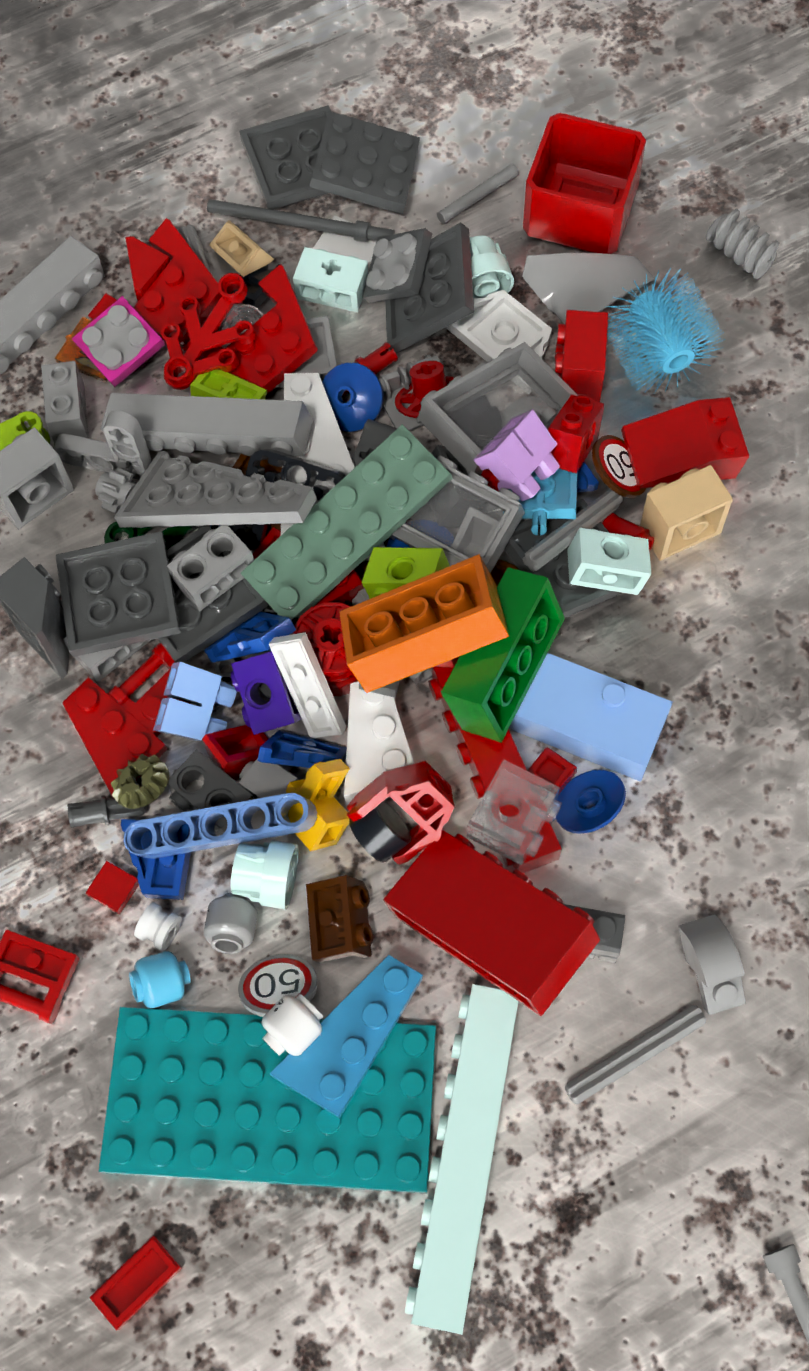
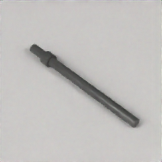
M209 199L207 203V212L353 236L354 240L368 242L369 239L377 240L379 237L395 234V230L371 226L370 222L358 220L356 223L212 199Z

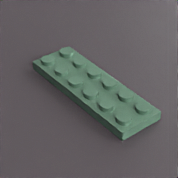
M402 424L311 508L303 523L293 524L248 565L241 574L278 615L289 617L294 625L302 614L315 606L372 553L373 547H379L449 483L453 477Z

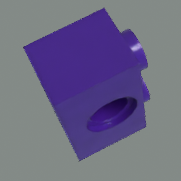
M272 651L231 663L233 668L231 672L232 684L235 690L241 694L244 703L242 707L243 719L245 724L249 728L251 727L253 735L302 720ZM261 683L266 684L271 690L269 701L263 700L259 695L258 689Z

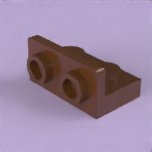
M343 875L306 884L312 961L321 963L353 955L361 958L371 957L373 932L368 921L367 907L370 897L365 883L351 876Z

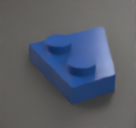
M259 612L204 651L212 663L267 650L271 651L268 644L274 637L290 635L296 628L289 617Z
M278 730L260 746L257 761L310 768L318 762L341 759L346 763L347 748Z
M121 819L122 831L125 832L131 823L138 820ZM187 823L178 830L177 837L180 843L184 842L190 834V828ZM150 830L146 831L141 838L143 849L151 845L153 836ZM129 852L132 863L138 871L137 879L141 892L146 898L184 900L191 852L155 859L137 856Z

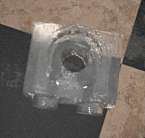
M503 759L467 825L466 837L523 865L527 855L535 857L544 839V836L539 834L544 823L552 824L561 808L562 803L557 801L560 787ZM511 804L518 808L519 814L514 817H507L499 809L503 805Z

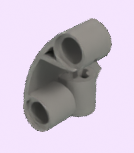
M603 253L528 255L522 275L542 302L553 314L557 315L563 324H565L567 310L602 312L607 308L606 306H610L619 300L616 298H622L628 294L634 301L636 298L631 294L640 296L641 293H645L646 274L648 291H652V284L654 285L655 278L638 258Z

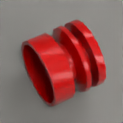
M324 602L309 608L299 617L293 634L306 632L333 696L341 697L350 693L351 683L358 682L347 665L339 612L351 606L341 602Z

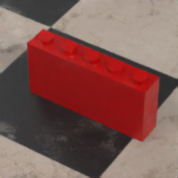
M442 830L440 840L438 842L434 840L428 844L385 896L383 901L397 919L533 1012L542 1016L599 943L600 938L593 927L594 919L579 907L571 910L563 905L562 899L550 889L544 888L542 891L533 886V882L517 869H514L513 872L508 871L503 867V863L492 853L485 851L481 854L474 850V845L461 834L457 833L454 837Z

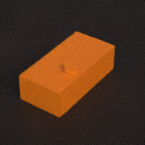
M480 554L339 611L347 665L366 693L509 637L496 583Z

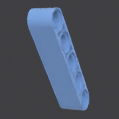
M286 793L138 820L127 827L123 841L130 853L155 859L304 832L315 824L317 810L315 805L307 798L296 793ZM301 803L303 815L298 821L291 823L288 817L289 810L294 804ZM263 810L265 813L264 824L258 829H253L251 825L253 814L256 811ZM225 817L227 829L222 835L217 836L214 831V825L219 818ZM187 823L190 828V834L184 842L180 843L177 837L178 830ZM150 830L153 836L151 845L143 849L141 838L146 831Z

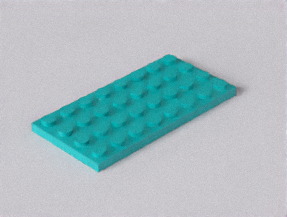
M120 1007L99 1164L100 1173L427 1194L436 1025L396 1023L339 1119L271 1077L270 1073L289 1053L284 1051L279 1056L262 1039L268 1033L262 1025L263 1017L247 1014Z

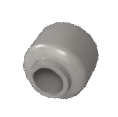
M227 893L222 897L214 899L209 903L203 932L206 940L218 952L225 954L239 953L253 941L257 910L244 896Z

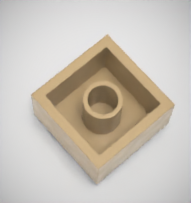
M711 465L700 470L697 468L691 469L684 473L680 479L669 484L660 483L654 486L647 493L640 526L650 530V535L654 538L652 549L659 561L720 534L733 498Z

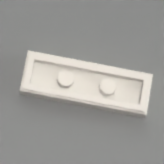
M306 632L274 637L268 645L310 738L342 735L347 728Z

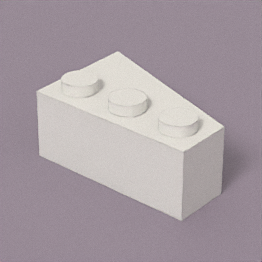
M359 681L350 684L346 765L350 769L345 776L344 798L346 809L352 799L383 772L414 764L394 697L373 692L366 693L365 690L359 689Z

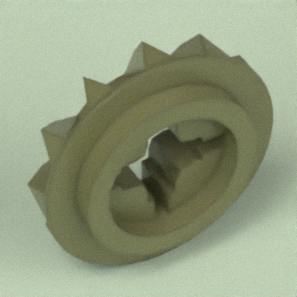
M141 754L135 762L128 759V766L125 769H118V778L111 782L114 790L112 796L121 806L128 809H137L149 805L163 793L168 784L169 769L167 765L156 755L147 757ZM142 775V787L138 784L136 785V778Z

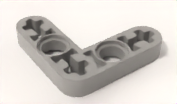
M115 410L109 413L103 428L107 442L64 433L57 436L53 449L59 454L62 462L108 473H110V470L117 471L118 468L133 473V479H140L152 462L140 423L134 416L123 411Z

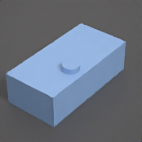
M547 653L509 729L641 782L673 701Z

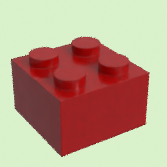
M567 310L565 324L558 323L554 363L555 373L577 395L589 396L594 401L600 402L606 364L608 312Z

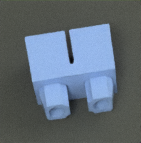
M183 662L172 663L163 694L171 698L162 699L153 731L184 737L193 741H202L205 734L226 730L227 721L213 718L211 713L214 704L231 708L237 691L233 686L222 682V676ZM176 699L185 700V701H188V702H191V703H195L196 705L189 704V703H186V702H183V701H179V700H176Z

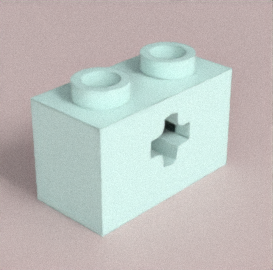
M304 247L293 276L294 291L297 299L358 313L368 276V261L355 256H344L330 253L323 249L316 250Z

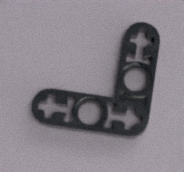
M273 449L259 450L251 455L245 475L251 477L254 473L264 475L266 481L272 483L280 480V477L281 480L293 482L291 471L295 466H301L307 474V480L303 485L313 487L318 501L329 492V488L322 485L314 486L316 480L329 481L334 478L333 483L337 485L346 476L337 469ZM268 458L270 465L276 467L283 466L281 472L267 471L265 473V468L260 466L261 460H267ZM271 524L233 525L232 531L249 550L258 548L267 536ZM252 526V532L256 534V539L249 540V536L244 533V529Z

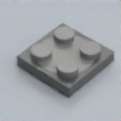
M423 228L377 238L362 298L369 303L418 295L432 233Z

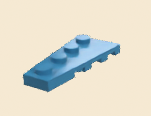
M388 955L320 1023L322 1032L312 1044L299 1056L289 1054L270 1073L271 1077L340 1119L421 983L423 975Z

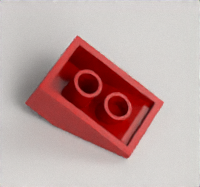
M730 397L697 400L624 425L621 429L638 489L651 488L660 483L669 484L680 479L684 473L691 469L697 468L700 470L709 465L713 467L720 480L735 479L749 458Z

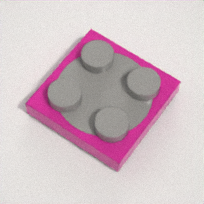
M123 296L72 338L79 349L114 388L166 345L162 338Z

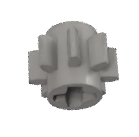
M118 468L117 471L110 470V473L105 472L100 476L96 484L95 493L98 496V500L103 501L102 508L113 513L118 512L136 485V482L132 480L133 473Z

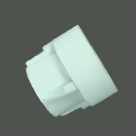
M487 236L470 237L473 299L484 298L488 294L501 290L509 293L513 288L514 278L506 255L501 253L499 244H495Z
M272 840L270 843L264 842V845L240 843L235 854L231 874L232 894L248 897L250 901L260 902L261 906L287 910L296 879L299 855L298 844Z

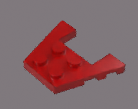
M166 218L148 241L153 248L168 255L172 260L133 308L161 338V329L165 324L170 322L178 324L184 334L180 345H186L190 338L185 317L179 309V301L187 295L197 298L201 305L199 319L202 325L218 303L221 294L218 290V282L172 222ZM105 293L88 314V317L93 321L117 300ZM194 304L188 305L186 310L192 309ZM177 331L171 332L168 337L175 336Z
M281 264L258 283L262 291L276 305L253 324L256 331L255 340L246 345L239 343L237 340L226 347L232 349L239 360L237 368L228 373L266 389L267 394L284 380V373H293L318 351L306 318L298 303L297 296L290 283L289 276ZM247 329L241 335H246L249 332V329ZM189 341L184 347H182V349L185 352L189 348L191 342ZM219 346L204 351L198 360L215 356L224 348ZM232 357L225 358L222 363L230 362Z

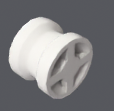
M153 902L141 915L136 925L134 936L142 941L148 939L154 942L155 948L165 951L176 937L182 917L176 913L167 914L163 912L162 907Z

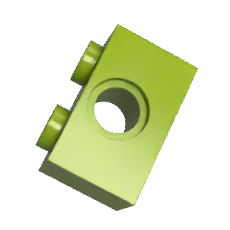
M373 547L362 584L371 599L449 567L450 564L443 548Z

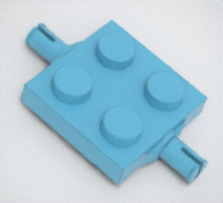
M558 468L549 478L540 480L533 471L531 475L540 485L541 489L534 497L524 501L519 500L525 511L522 519H532L531 531L534 535H538V525H540L541 536L547 532V519H576L577 473Z

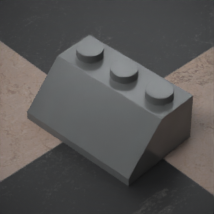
M24 557L0 576V604L16 631L62 679L67 675L70 655L69 649L63 640L67 637L63 605L60 600L62 597L52 584L54 580L41 564L34 567Z

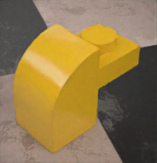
M341 759L318 762L309 768L306 773V779L289 782L286 793L301 795L310 800L316 807L317 820L315 824L307 831L295 833L309 851L336 845L349 824L348 812L334 797L350 769ZM297 803L290 808L288 817L291 823L298 821L302 817V804Z

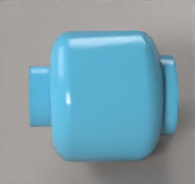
M170 951L137 960L134 971L129 972L130 985L136 1002L142 1001L148 1008H156L179 1001L184 996L185 985L191 982L186 962L184 960L178 962L176 956Z

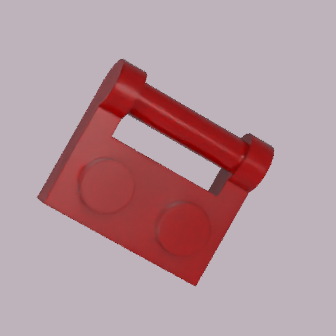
M158 643L151 650L152 655L119 687L114 686L107 693L156 737L161 732L153 731L162 699L171 698L163 694L172 663H175L161 643ZM162 665L166 666L169 670L134 703L129 697ZM176 699V700L183 701V702H186V703L191 704V702H188V701H185V700H181V699Z
M6 929L0 941V980L3 974L6 973L49 989L45 1000L0 984V1001L39 1015V1020L52 1024L59 1013L62 998L80 958L76 954Z

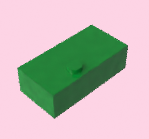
M509 567L497 586L509 637L459 656L441 691L462 730L501 743L565 620L548 577Z

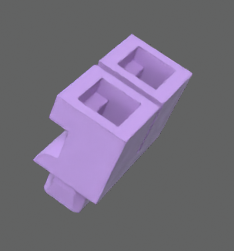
M533 409L511 418L494 439L473 459L482 471L489 468L500 481L498 483L499 490L501 488L511 489L513 493L520 497L521 501L534 497L541 489L540 485L531 475L533 471L540 480H544L553 475L560 467L551 453L557 443Z

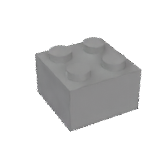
M35 427L27 433L17 436L11 444L0 451V509L18 530L74 491L59 454Z

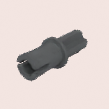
M106 795L101 796V799L69 803L67 805L71 828L104 822L105 825H110V820L141 816L145 813V806L137 809H128L121 806L115 798L107 799Z

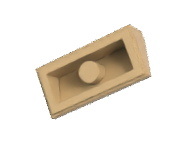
M230 220L226 222L209 245L243 277L270 264L274 260L272 256Z

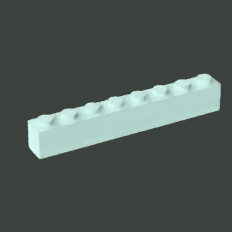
M472 984L471 994L462 995L458 1018L466 1019L463 1035L455 1034L451 1058L459 1059L456 1075L448 1074L444 1098L451 1100L449 1116H440L436 1140L444 1141L441 1158L433 1156L429 1182L436 1183L433 1200L425 1199L421 1225L429 1226L426 1244L417 1242L413 1269L421 1270L418 1288L409 1286L405 1313L413 1315L411 1324L461 1335L463 1334L518 1001L501 989Z

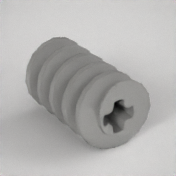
M738 209L733 210L729 215L727 213L722 214L708 229L706 240L714 242V246L717 249H724V254L729 258L733 257L737 265H743V269L747 273H753V278L756 280L760 279L774 263L777 256L776 251L780 243L775 240L767 246L766 243L770 236L767 232L757 238L756 236L760 229L757 224L747 230L746 228L750 222L747 216L737 222L740 215Z

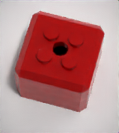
M563 113L551 116L526 180L523 229L527 235L594 253L612 254L617 252L639 186L646 139L642 133Z

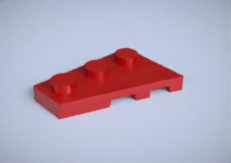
M89 677L62 702L111 795L114 792L111 782L118 778V769H125L128 766V759L135 762L141 754L147 757L156 755L160 758L168 750L166 744Z

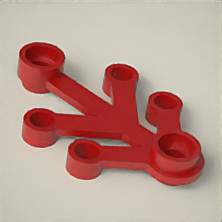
M228 273L219 280L218 290L221 298L202 327L199 319L201 305L197 298L187 295L179 301V309L185 317L191 342L184 355L180 345L184 334L179 325L170 322L162 327L161 336L167 344L170 357L164 367V379L171 388L176 390L186 389L190 387V384L196 379L197 375L219 368L224 372L235 370L239 360L230 348L221 349L215 356L201 360L198 359L204 351L237 340L244 345L250 344L255 340L256 331L253 325L246 320L238 322L234 327L216 332L232 306L243 302L247 295V286L239 274ZM194 304L192 309L186 310L188 305ZM249 329L246 335H240L243 330ZM177 331L175 336L168 337L171 332ZM232 357L230 362L222 363L225 358ZM181 372H185L182 376L177 377Z

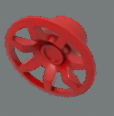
M423 361L410 369L411 384H409V389L402 388L395 397L396 409L401 414L418 418L421 409L420 403L425 395L433 390H441L454 379V377L445 376L444 366L438 361ZM402 403H409L411 405L405 408Z

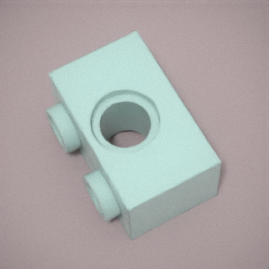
M579 528L567 549L569 584L638 595L651 576L649 542L645 538L603 532L596 529Z

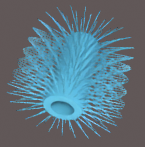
M646 274L645 293H641L637 297L631 294L636 298L634 301L630 299L625 300L632 303L631 305L606 306L612 308L631 306V308H619L623 310L614 312L630 311L628 313L613 315L618 317L608 316L614 319H621L618 320L619 322L627 320L626 322L619 323L621 325L617 326L619 328L614 331H622L619 336L613 337L614 339L620 340L624 338L623 340L625 341L620 345L625 346L618 349L622 350L625 347L629 349L618 357L620 358L629 353L625 357H630L624 359V361L629 360V362L633 361L636 363L631 367L636 368L630 370V372L636 370L633 374L639 371L643 372L644 369L653 366L641 374L644 375L653 370L651 374L646 376L648 378L651 375L650 380L652 379L653 381L662 372L658 379L660 378L659 383L664 373H667L665 377L668 374L671 375L669 376L670 381L672 374L677 372L678 388L679 371L683 370L687 377L684 368H691L688 366L691 363L702 364L693 359L711 358L695 357V355L712 356L702 354L706 352H695L709 349L707 348L709 346L702 345L712 342L711 340L716 338H708L710 337L709 335L705 336L710 331L708 328L713 324L711 323L707 326L710 322L706 324L701 322L700 318L702 316L699 315L704 311L700 313L695 311L699 308L697 305L701 302L692 306L695 302L691 303L692 301L689 300L697 296L692 294L694 293L693 291L689 295L681 296L685 294V291L680 289L682 285L676 286L673 289L672 287L674 286L670 284L662 292L666 285L664 286L665 281L660 291H658L659 287L657 290H654L657 276L655 277L654 285L652 284V291H648ZM677 293L679 294L677 297L675 296L674 298L670 299L673 295ZM708 340L703 344H699L701 341Z

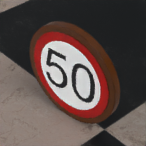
M605 435L599 438L593 445L592 459L595 469L604 484L625 498H636L644 493L646 488L638 489L624 440L612 435Z

